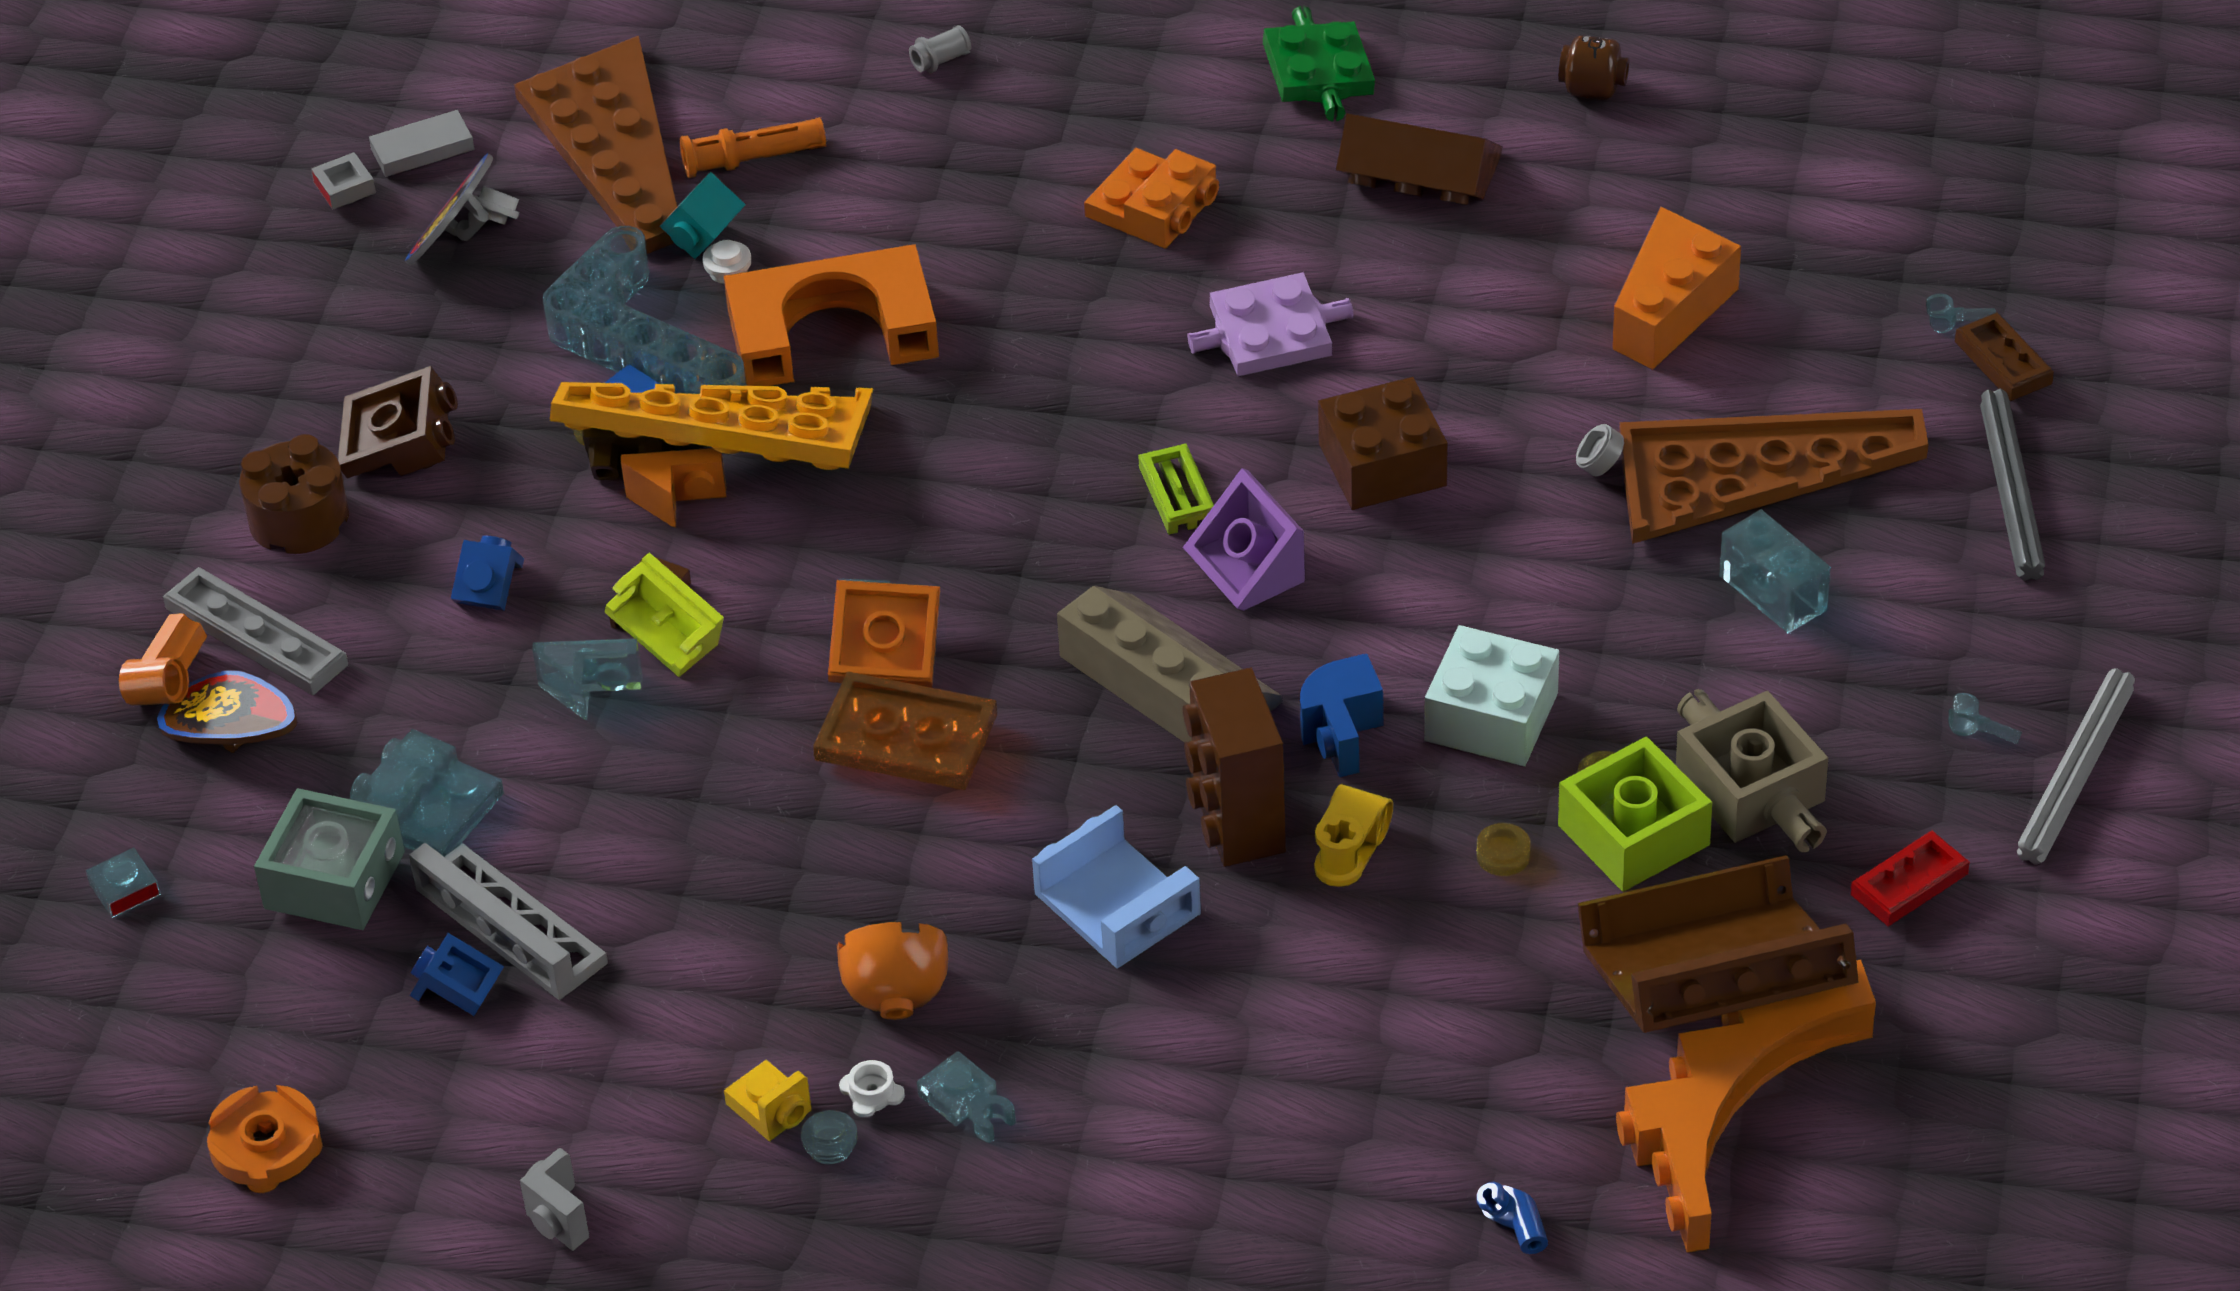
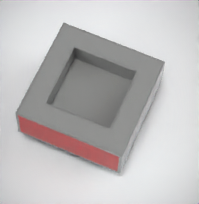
M355 152L311 168L314 184L332 210L376 193L373 177Z

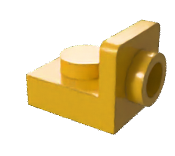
M768 1060L760 1063L724 1090L726 1105L768 1141L774 1139L784 1130L797 1126L806 1114L812 1111L808 1078L800 1071L795 1072L790 1077H786Z

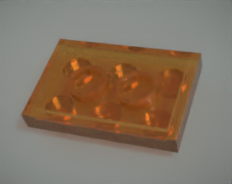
M847 671L813 745L814 757L816 761L966 790L998 715L997 701Z

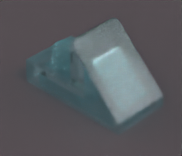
M637 639L533 642L532 651L538 685L585 720L588 719L590 691L642 689V668Z

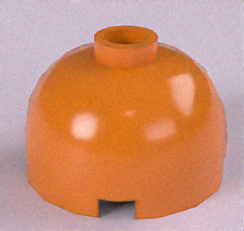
M901 922L867 925L845 934V945L840 942L837 945L840 976L848 993L854 1001L863 1007L873 1011H880V1016L885 1019L897 1020L912 1016L914 1013L913 1009L924 1006L939 993L947 975V936L941 929L929 924L919 923V933L902 932Z

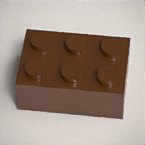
M1252 667L1189 681L1190 704L1183 706V717L1187 732L1192 737V741L1185 742L1184 749L1188 767L1193 777L1186 779V787L1192 808L1202 809L1204 816L1201 817V827L1207 847L1216 846L1224 867L1285 853L1283 742Z

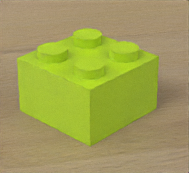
M1647 736L1559 782L1558 826L1622 892L1710 845L1712 801Z

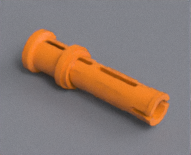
M818 117L803 122L788 123L748 132L734 133L733 130L725 128L720 129L718 135L690 139L688 135L681 136L680 150L686 176L693 178L696 177L697 172L722 167H725L727 171L735 170V167H739L740 162L752 159L772 157L806 149L826 147V135L822 119Z

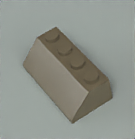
M1092 586L1057 613L1060 657L1184 743L1192 741V737L1187 732L1183 717V706L1190 704L1189 681L1242 669L1130 593ZM1257 679L1271 712L1282 703V695Z

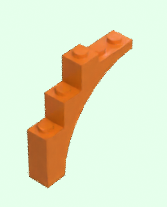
M1856 960L1859 983L1721 1015L1722 1027L1678 1033L1677 1057L1669 1059L1671 1080L1625 1087L1624 1111L1616 1113L1620 1142L1622 1146L1631 1145L1637 1167L1652 1164L1657 1185H1666L1670 1196L1666 1197L1665 1200L1669 1227L1672 1232L1680 1230L1687 1253L1709 1249L1712 1213L1705 1175L1715 1144L1734 1113L1761 1085L1794 1063L1832 1047L1872 1038L1876 1001L1861 960Z

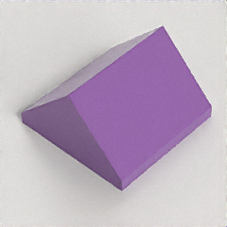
M1241 468L1183 548L1237 609L1244 611L1305 582L1303 529L1248 470Z

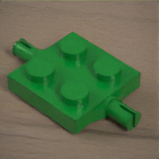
M1299 6L1292 12V19L1295 25L1264 28L1263 46L1282 102L1302 100L1320 102L1323 104L1326 118L1333 122L1335 115L1336 121H1339L1346 114L1341 100L1351 96L1374 95L1375 78L1355 21L1315 24L1310 8L1304 6L1302 12L1301 6Z

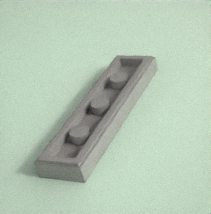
M200 567L196 568L163 596L167 610L174 614H185L189 619L201 623L204 631L312 696L348 666L346 652Z

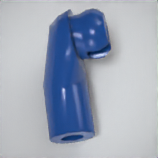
M1488 1182L1481 1186L1476 1196L1479 1208L1492 1221L1515 1230L1520 1249L1523 1253L1537 1254L1547 1247L1548 1239L1537 1205L1529 1194L1506 1185H1501L1498 1182Z

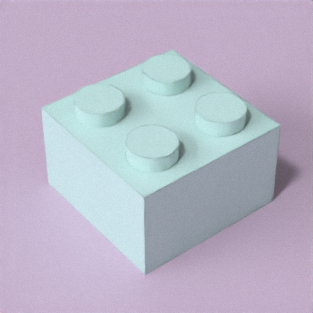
M1459 625L1425 696L1424 741L1526 766L1558 694L1559 650Z

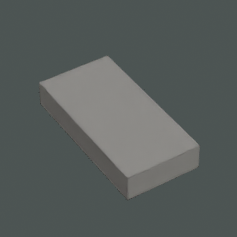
M458 110L369 136L371 150L385 177L475 150L473 137Z

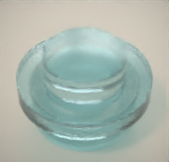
M836 1110L821 1111L812 1115L806 1120L801 1129V1140L804 1149L813 1159L823 1164H835L845 1160L851 1154L858 1139L857 1126L854 1120L849 1115Z

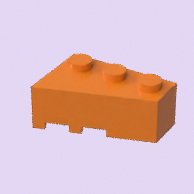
M1661 206L1614 305L1613 350L1653 370L1739 289L1741 245Z

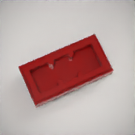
M1931 830L1854 880L1851 884V896L1889 927L1968 875L1970 861Z

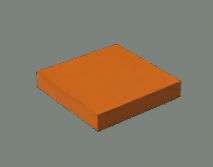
M837 580L828 682L932 689L940 587Z

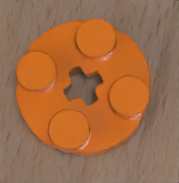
M276 1085L277 1092L265 1091L260 1093L258 1086L244 1088L228 1096L215 1108L208 1122L210 1132L207 1137V1145L211 1161L221 1175L235 1183L247 1185L255 1193H266L274 1190L280 1182L286 1181L303 1171L320 1154L323 1145L315 1107L304 1094L294 1088ZM259 1130L265 1134L275 1130L274 1136L265 1141H255L253 1135Z

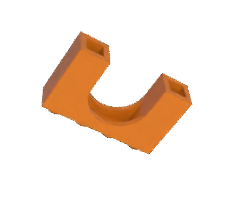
M916 244L724 276L728 313L745 386H772L794 382L788 333L794 324L806 315L827 308H849L861 311L872 317L882 329L891 365L939 357L936 319Z

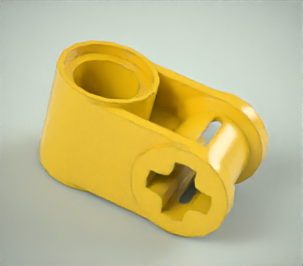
M1343 784L1338 785L1325 814L1315 830V839L1320 847V851L1316 856L1314 869L1316 876L1321 882L1329 886L1342 887L1355 883L1361 877L1376 847L1382 843L1388 832L1394 807L1392 799Z

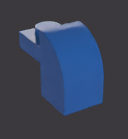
M1367 653L1336 660L1319 667L1308 676L1300 692L1302 743L1306 745L1317 742L1322 757L1324 759L1331 757L1339 777L1360 773L1359 735L1357 732L1384 726L1383 688Z

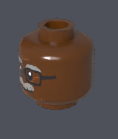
M1580 35L1574 38L1571 45L1563 46L1558 80L1565 83L1570 95L1606 100L1614 95L1617 85L1626 86L1630 59L1621 57L1620 44L1614 39Z

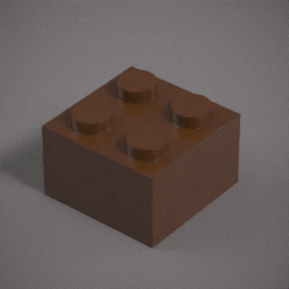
M1414 377L1318 400L1319 445L1351 510L1447 486L1448 443Z

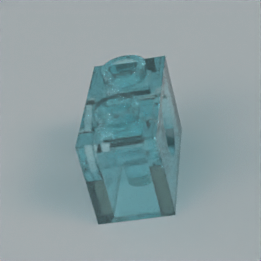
M1762 509L1722 532L1719 576L1789 634L1827 611L1831 567Z

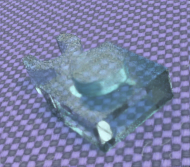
M959 1051L955 1052L917 1081L918 1096L954 1126L969 1118L973 1121L975 1134L985 1142L990 1143L994 1140V1128L989 1119L1001 1118L1010 1126L1016 1123L1014 1105L1007 1098L997 1095L996 1081Z

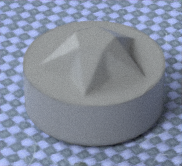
M1607 424L1594 427L1579 444L1576 453L1577 465L1592 476L1604 474L1615 464L1624 446L1623 435Z

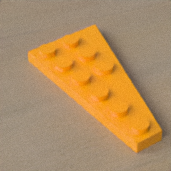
M561 382L551 402L550 421L564 423L565 426L574 430L597 428L613 431L616 435L624 438L647 436L663 439L666 443L675 446L697 444L713 447L714 450L725 454H735L741 451L760 454L764 458L775 462H784L791 459L810 462L815 467L825 470H834L840 467L849 469L871 408L873 388H856L855 397L830 396L831 391L829 387H811L808 393H803L799 396H788L787 392L778 386L701 385L700 394L675 393L674 384H655V389L647 390L643 393H632L628 386L622 383Z

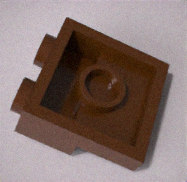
M432 366L345 396L338 452L341 472L348 479L368 471H375L388 464H392L399 475L403 476L445 461L446 447L453 445L455 442L454 431L448 420L449 412L456 410L458 407L457 397L452 386L448 382H443Z

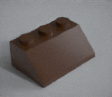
M1347 113L1336 170L1349 174V184L1376 188L1377 180L1395 183L1394 192L1422 197L1423 188L1441 191L1440 200L1468 205L1470 197L1484 199L1500 160L1503 146L1486 138Z

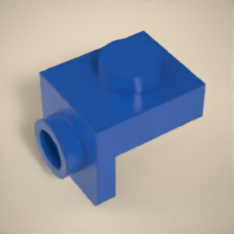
M482 536L481 542L463 540L451 600L457 604L505 611L514 568L522 569L524 558L511 547L512 542L500 537Z

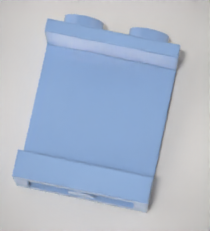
M1117 805L1098 817L1088 819L1079 829L1059 842L1046 846L1037 856L1032 858L1035 895L1117 969L1201 914L1199 877L1186 866L1169 877L1165 876L1125 840L1123 810Z

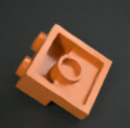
M1135 148L1084 202L1085 217L1166 249L1179 234H1183L1188 230L1195 216L1205 206L1211 205L1215 200L1219 190V181L1216 179V165L1177 149L1164 159Z

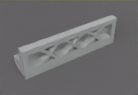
M427 843L422 844L409 854L415 886L418 892L559 1001L608 964L605 951L463 843L445 857ZM464 865L476 874V879H472L459 868ZM497 897H506L510 900L511 908ZM540 924H541V925L544 926L546 929H548V930H547V935H545L542 931H540V930H539L538 928H536L534 925H540ZM569 952H578L584 959L572 968Z

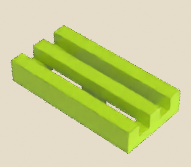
M1187 444L1138 455L1139 469L1168 535L1178 533V525L1185 524L1188 530L1197 528V521L1204 519L1214 504ZM1172 459H1178L1198 506L1191 507L1171 463ZM1156 463L1159 464L1179 509L1178 511H1174L1154 466Z

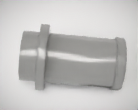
M958 25L929 39L925 37L917 38L915 44L909 48V56L917 71L923 72L926 70L928 73H933L938 69V65L961 55L969 54L971 41L965 29Z

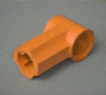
M169 614L142 659H130L122 665L119 674V689L122 698L127 704L132 706L176 704L184 700L189 687L187 669L207 638L201 623L189 619L185 614Z

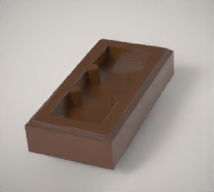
M1998 312L1956 329L1955 343L1998 389L2001 388L2007 392L2010 401L2052 385L2054 371Z

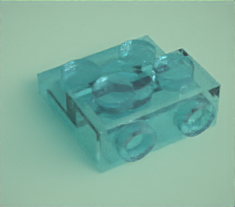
M411 729L402 740L393 738L386 744L382 752L381 764L371 775L362 773L355 779L351 788L350 798L355 801L396 809L404 847L414 851L422 844L427 843L445 857L465 840L502 797L504 790L502 779L459 762L455 746Z

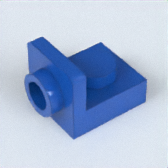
M447 933L437 951L427 945L410 974L419 980L409 996L419 1001L428 988L474 1016L504 966L450 933Z

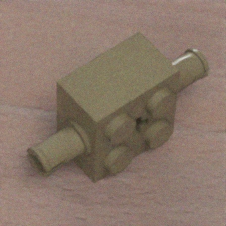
M1702 689L1694 690V695L1699 699V703L1690 692L1686 694L1679 702L1677 711L1690 726L1679 730L1677 733L1676 766L1712 801V817L1734 843L1778 824L1800 852L1809 851V846L1805 843L1804 839L1808 841L1813 849L1820 845L1826 836L1827 830L1808 809L1825 801L1828 757L1768 690L1723 711L1716 707L1709 699L1708 694Z

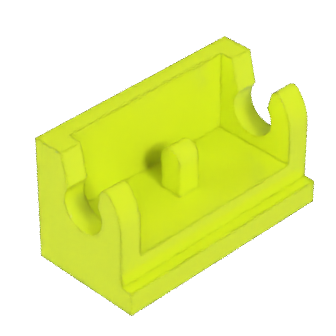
M651 553L644 556L639 564L626 573L613 586L612 590L617 595L606 604L605 613L678 677L718 645L724 617Z

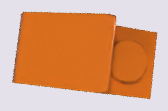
M713 448L621 455L626 498L672 527L676 528V501L726 497L723 455Z

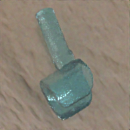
M1934 294L1926 299L1930 326L1938 333L1950 331L1954 328L1956 322L1977 321L1996 313L1995 308H1954L1953 299L1947 294Z
M1959 693L1954 696L1953 708L1949 709L1948 719L1949 727L1953 733L1959 736H1967L1978 730L2018 744L2022 732L1990 720L1989 717L1979 715L1980 702L1975 696L1968 693Z

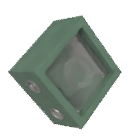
M297 788L254 865L264 909L364 930L405 852L396 809Z

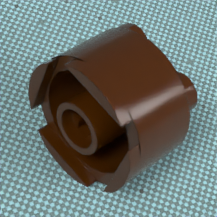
M309 434L297 435L290 441L270 445L260 451L250 452L243 457L239 484L249 529L258 544L270 550V544L285 547L287 554H302L323 548L340 534L339 527L344 519L347 522L349 517V507L341 468L336 456L328 448L320 445L316 437Z

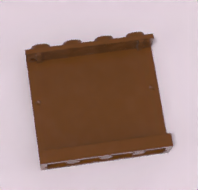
M1786 855L1577 903L1584 954L1644 1033L1859 983L1854 932L1846 923L1820 929L1793 898L1789 858ZM1780 886H1783L1781 891H1777ZM1591 930L1595 932L1593 935H1590Z

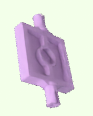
M1304 272L1211 292L1210 308L1216 321L1215 328L1188 333L1187 337L1192 354L1220 347L1231 359L1238 377L1332 356V341L1326 329V323L1353 319V308L1349 298L1326 304L1319 303L1312 295Z

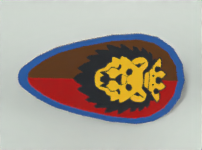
M228 670L208 674L190 682L184 700L176 704H164L157 717L162 734L171 740L200 744H222L231 753H234L246 743L260 742L284 736L291 732L298 723L293 705L280 690L254 675L242 671Z

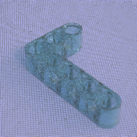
M619 226L606 232L543 294L548 337L552 343L617 373L626 366L632 365L659 384H674L675 393L700 394L701 385L747 386L744 362L736 353L624 305L646 284L650 276L645 236L636 227Z

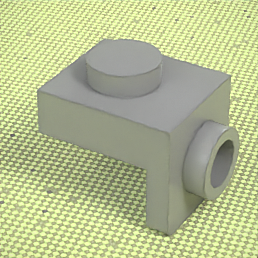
M559 1148L545 1160L536 1162L526 1175L520 1179L526 1215L531 1218L537 1230L548 1239L556 1237L574 1251L589 1238L584 1204L570 1193L575 1186L570 1155L562 1148Z

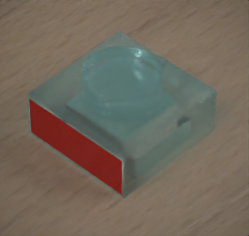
M135 848L129 849L86 870L89 885L112 918L161 895L156 878Z

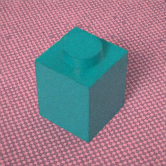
M710 172L660 227L678 247L684 249L696 259L746 204Z

